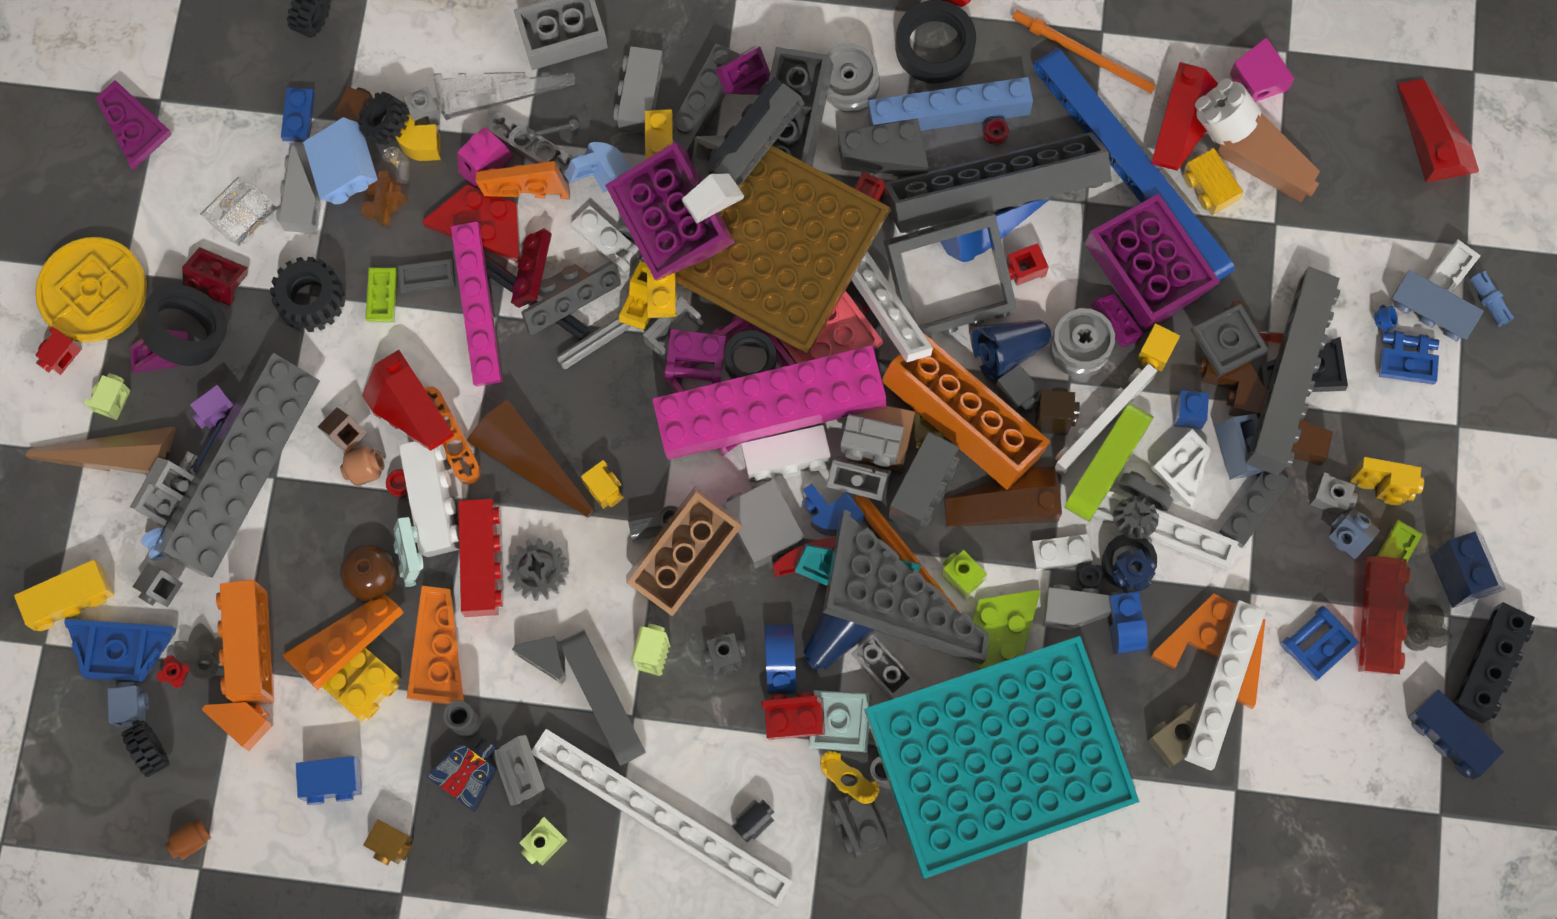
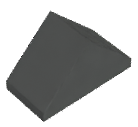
M555 636L514 645L512 651L515 655L563 685L566 679L558 640Z

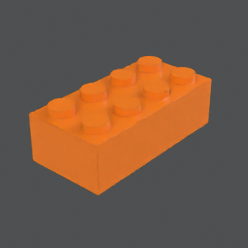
M254 579L220 583V592L216 593V604L218 610H221V621H218L217 624L218 634L223 639V649L219 650V660L221 666H224L225 676L221 678L220 682L222 694L226 695V698L234 703L247 702L250 705L274 703L268 592Z

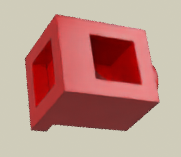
M1038 243L1007 255L1006 262L1010 279H1014L1016 286L1039 277H1046L1049 266ZM1025 266L1028 269L1021 272L1019 267Z
M51 326L48 331L52 335L39 345L38 352L35 354L39 358L36 364L48 373L54 370L61 375L82 349L70 338Z

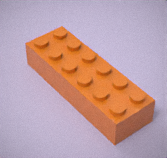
M924 334L933 347L931 356L906 362L900 354L890 363L882 378V382L1008 490L1039 460L1051 441Z

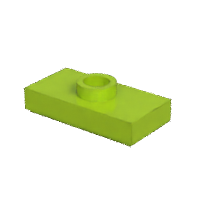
M369 267L365 317L367 322L395 321L396 268Z
M1396 520L1368 570L1393 584L1396 583L1423 534Z

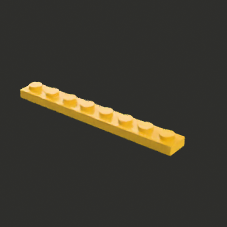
M672 109L645 111L646 160L673 143ZM647 266V307L649 318L677 317L676 272L656 281Z

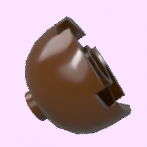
M362 545L356 547L345 556L341 564L340 578L348 593L357 600L369 602L384 594L388 596L396 586L395 582L398 576L396 562L386 550L378 546Z

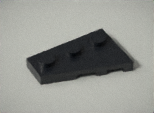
M1341 337L1332 339L1330 343L1325 344L1322 350H1319L1318 357L1321 358V363L1317 372L1312 375L1311 380L1315 381L1312 392L1346 391L1348 387ZM1276 359L1261 364L1259 368L1260 379L1266 389L1268 388Z

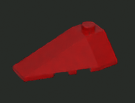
M1179 62L1151 164L1178 171L1199 140L1207 133V130L1197 118L1195 103L1200 97L1205 96L1217 87L1218 83L1205 68Z

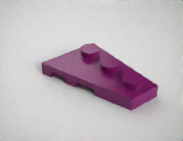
M116 80L96 97L132 170L139 166L172 135L164 124Z

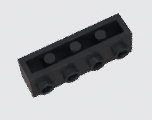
M1505 602L1494 607L1453 700V703L1466 716L1480 723L1496 718L1502 705L1498 702L1501 694L1508 691L1513 678L1509 677L1513 667H1518L1524 653L1521 652V648L1524 642L1527 643L1534 633L1535 628L1531 626L1535 618L1534 616Z

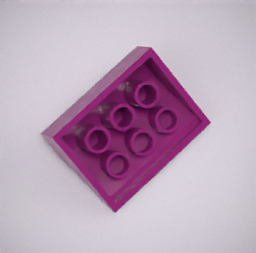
M676 142L605 185L656 281L708 259L735 243L719 212L696 223L682 202V198L700 184L702 179L685 148Z
M1159 193L1090 231L1085 242L1086 247L1144 332L1153 328L1155 323L1160 324L1220 283Z

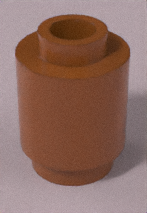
M200 819L195 822L191 820L167 835L169 842L165 846L174 859L179 856L183 861L206 846V842L212 837Z

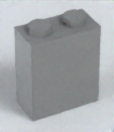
M774 479L769 482L767 480L759 481L751 487V491L743 495L741 492L735 493L727 498V502L723 504L725 509L741 521L742 527L736 534L754 569L805 544V537Z

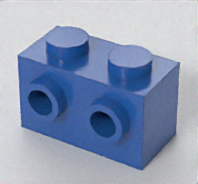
M354 756L296 763L297 797L302 801H307V805L324 804V799L336 798L337 802L354 800V795H362L360 761Z

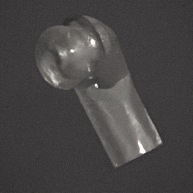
M388 147L383 151L382 158L385 162L392 163L396 167L395 182L399 184L409 183V158L398 147Z

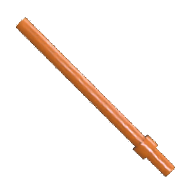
M1019 10L1015 11L1012 19L1030 28L1029 31L1037 36L1043 35L1150 94L1154 91L1156 84L1052 29L1045 25L1046 22L1038 17L1034 19Z

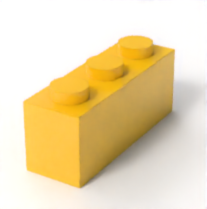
M93 559L15 594L14 597L25 625L34 631H45L53 627L54 622L63 618H74L81 613V610L87 607H98L105 604L107 598L114 596L103 565Z

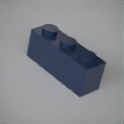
M1439 689L1431 693L1407 717L1412 721L1411 725L1414 730L1422 736L1426 735L1434 743L1433 747L1444 757L1448 756L1456 764V770L1466 778L1470 777L1473 780L1482 776L1504 753L1493 740Z

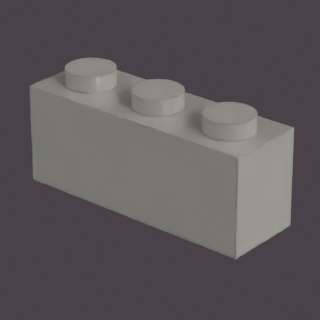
M631 46L629 56H624L623 72H626L625 79L619 82L618 96H621L620 104H616L614 108V120L618 122L619 131L645 134V111L655 110L664 64L661 50Z

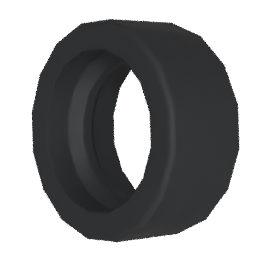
M740 331L733 335L725 346V370L732 379L773 370L777 363L775 345L767 335L760 331ZM747 343L760 345L767 356L764 367L758 372L753 373L742 372L734 363V354L738 347Z
M1122 534L1116 536L1108 543L1102 555L1101 566L1104 569L1105 577L1112 585L1117 586L1112 577L1113 555L1120 547L1129 545L1142 549L1145 555L1148 554L1152 558L1157 568V554L1154 546L1147 538L1133 539Z

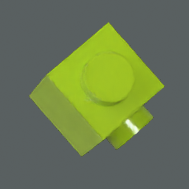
M965 550L958 555L955 552L952 553L943 562L945 567L943 568L942 576L964 599L986 580L987 573Z

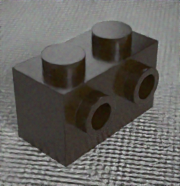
M1060 387L1053 388L1052 390H1041L1035 411V428L1040 433L1068 435L1071 426L1075 427L1076 419L1079 418L1080 402H1075V392H1068V389Z

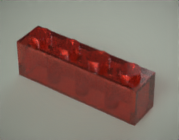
M1371 556L1365 559L1358 672L1399 675L1400 669L1403 670L1405 653L1401 652L1402 641L1406 639L1407 625L1403 624L1404 612H1407L1409 605L1408 595H1405V584L1409 583L1411 575L1410 567L1407 566V559Z

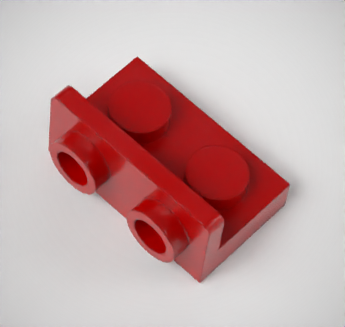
M813 692L798 693L797 698H787L786 695L769 696V700L761 701V707L765 709L767 739L775 740L825 735L824 701L818 696H814Z

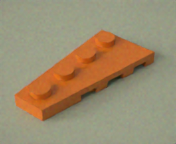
M422 586L407 700L449 704L457 700L464 701L450 589Z
M384 594L367 602L282 656L318 690L404 612L393 600Z

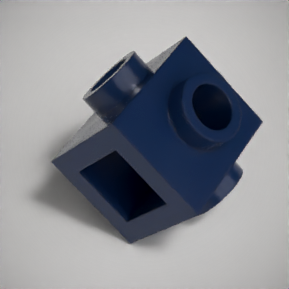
M1130 549L1116 557L1118 561H1116L1112 568V577L1125 594L1134 590L1136 593L1141 592L1151 586L1150 582L1156 574L1154 571L1156 567L1152 558L1148 554L1145 555L1142 549L1134 553ZM1134 565L1138 572L1133 571L1131 566Z

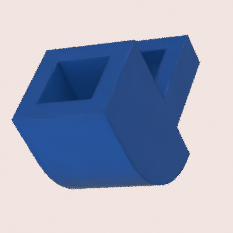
M810 484L803 490L804 500H802V504L811 515L813 513L816 514L811 518V526L817 532L827 536H836L839 517L843 510L851 512L849 516L858 524L863 522L864 513L847 492L828 505L813 484Z
M1139 592L1109 596L1113 625L1109 626L1113 654L1146 650L1147 624L1146 620L1143 619Z
M793 624L765 625L767 692L796 691Z

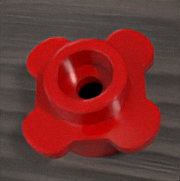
M172 655L167 656L164 659L162 670L157 673V679L160 682L172 684L174 688H180L183 686L191 666L186 661H177ZM173 669L176 670V673H175V674H172V673H171V671H172Z

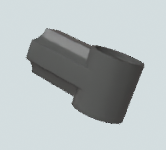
M666 506L659 511L629 516L628 523L632 542L655 538L665 526V519L672 516L678 507Z

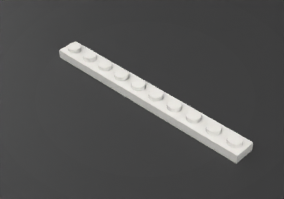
M545 729L532 750L534 757L778 908L792 885L793 881L551 731Z

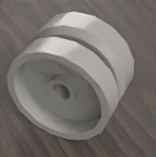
M841 44L832 48L826 54L830 56L834 64L826 100L834 108L844 112H857L868 107L869 100L876 99L880 89L878 67L873 55L864 47L856 44Z
M1078 308L1066 313L1059 320L1050 343V354L1054 364L1063 373L1072 377L1086 378L1097 374L1105 367L1115 345V332L1111 322L1102 313L1093 309Z

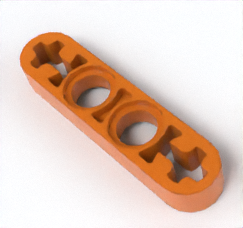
M425 387L424 389L428 395L435 398L434 402L442 417L450 419L449 428L453 432L454 437L442 445L452 470L461 483H475L480 477L481 470L441 392L435 387ZM454 440H458L463 444L462 450L456 454H452L447 450L449 443ZM464 458L469 468L475 467L471 470V476L467 477L465 473L460 475L464 470L459 460Z

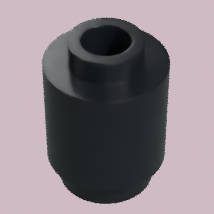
M754 799L735 818L736 822L731 827L748 843L752 838L755 840L775 821L771 817L774 811L763 799L759 803Z

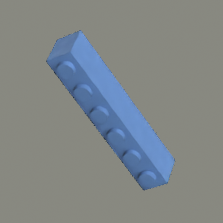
M1024 77L869 100L868 118L870 127L918 119L920 130L923 131L991 121L993 119L1030 115L1033 98L1029 78Z

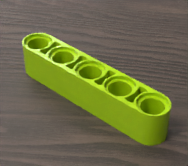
M1131 403L1126 406L1070 495L1064 507L1065 509L1090 522L1154 418L1153 415Z

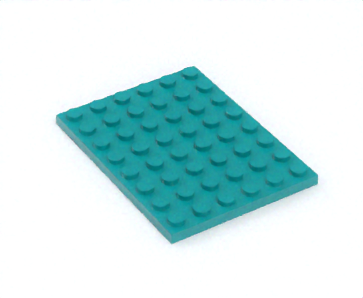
M1080 636L864 709L922 879L1140 802Z

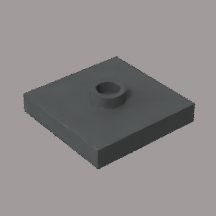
M1241 303L1191 328L1192 334L1218 377L1269 351Z

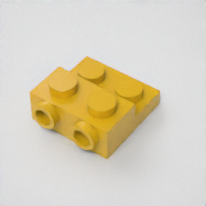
M1364 457L1351 471L1350 483H1356L1362 489H1374L1377 487L1376 498L1383 499L1386 504L1401 505L1407 500L1414 501L1416 493H1422L1424 477H1420L1422 467Z
M364 648L328 680L322 688L363 722L366 718L368 720L377 713L380 708L378 704L385 697L389 698L396 692L401 678L368 649Z

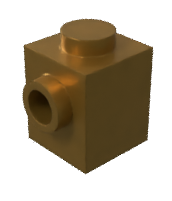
M377 819L363 846L375 852L372 858L388 866L390 861L399 864L401 859L403 861L407 859L413 848V845L410 844L413 838Z

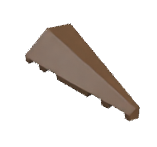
M164 427L30 448L26 452V457L33 460L110 471L112 469L148 475L157 457L165 459L166 454L171 453L176 428Z

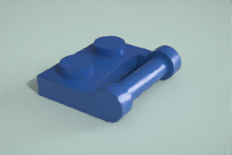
M1324 606L1319 607L1315 611L1316 615L1290 638L1286 637L1280 642L1284 651L1291 655L1315 681L1320 679L1360 643ZM1323 623L1326 624L1330 630L1308 650L1303 652L1299 645Z

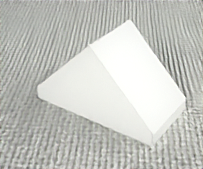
M710 174L683 197L682 202L696 223H699L742 200L744 195L730 174Z

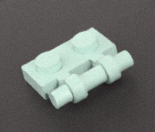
M409 517L399 518L394 526L395 542L393 545L395 553L399 555L400 577L404 578L405 587H412L416 585V579L420 570L423 569V558L421 553L416 551L417 531L415 526H411Z

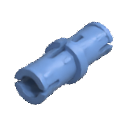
M1486 271L1470 279L1482 298L1481 303L1483 307L1487 306L1498 327L1514 319V316L1502 299V292L1497 291Z

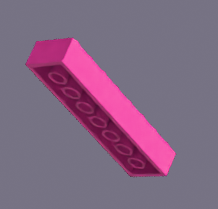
M873 345L652 399L664 452L668 460L848 417L849 414L857 415L886 408V395Z

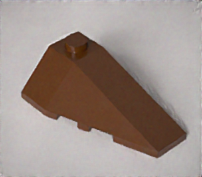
M1055 466L1030 467L1008 490L996 480H993L944 500L946 527L1059 522L1062 515L1060 485Z

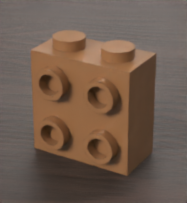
M886 406V408L857 414L856 416L904 426V436L897 464L890 463L887 467L873 463V459L862 457V460L850 459V461H858L903 472L915 421V412Z

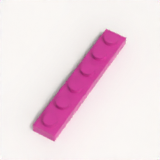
M472 222L451 226L473 385L478 387L500 383L503 380L480 224Z

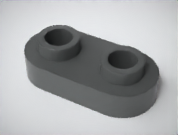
M1137 472L1123 473L1118 482V486L1132 496L1134 495L1136 498L1142 499L1145 497L1147 502L1151 505L1155 504V508L1159 510H1169L1173 498L1170 496L1171 492L1161 485L1154 486L1146 482V478Z

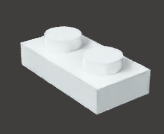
M1088 534L1037 540L1031 543L1036 571L1077 566L1081 563L1091 564L1093 562Z

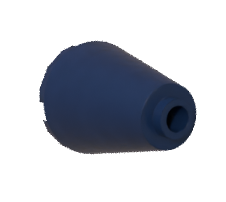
M1039 319L981 325L976 328L977 330L972 331L971 345L974 357L980 356L983 365L979 366L986 377L994 380L1002 377L1047 346L1051 338V330L1046 323Z
M822 611L803 651L807 656L804 661L817 671L820 667L826 670L872 633L874 629L823 613Z

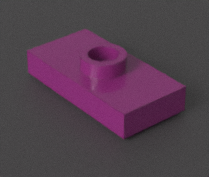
M1114 293L1095 299L1091 303L1090 307L1093 310L1102 313L1111 322L1115 332V340L1121 348L1136 343L1145 336Z

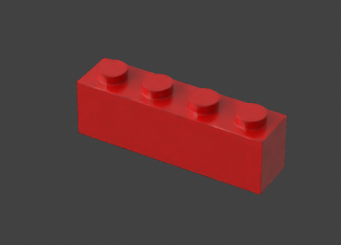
M493 499L458 501L461 613L464 617L499 615V607H503V591L498 590V579H502L503 569L502 563L497 562V552L502 551V539L500 534L497 535L496 524H501L500 507H496Z

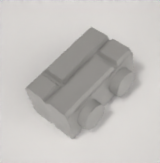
M849 414L841 441V452L846 453L845 456L853 460H862V457L873 459V463L887 467L890 463L897 464L904 436V426Z
M837 457L832 462L827 487L882 501L887 496L892 470L858 461L851 462L850 459Z

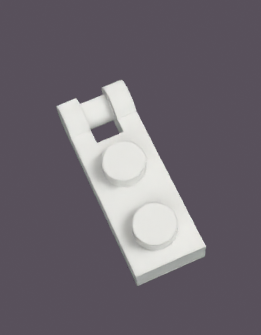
M590 205L571 223V227L609 262H613L616 268L623 274H626L631 269L630 265L635 260L639 261L643 257L635 244H632ZM624 249L627 253L621 258L618 254Z

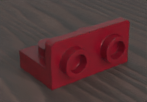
M201 247L182 266L184 286L195 288L213 300L229 306L234 302L235 289L248 275V267Z

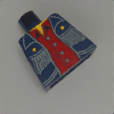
M483 737L473 751L461 743L427 775V778L475 812L496 773V769L487 762V759L496 747Z

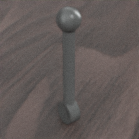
M571 119L568 124L537 131L530 129L526 132V137L533 140L536 136L566 129L576 131L579 127V122Z

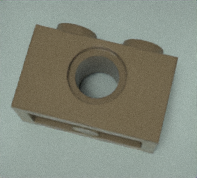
M1186 703L1173 713L1176 717L1175 720L1168 725L1163 721L1151 730L1154 736L1148 742L1169 769L1185 757L1201 709L1198 703L1191 707ZM1175 727L1185 728L1188 732V739H1178L1175 735Z

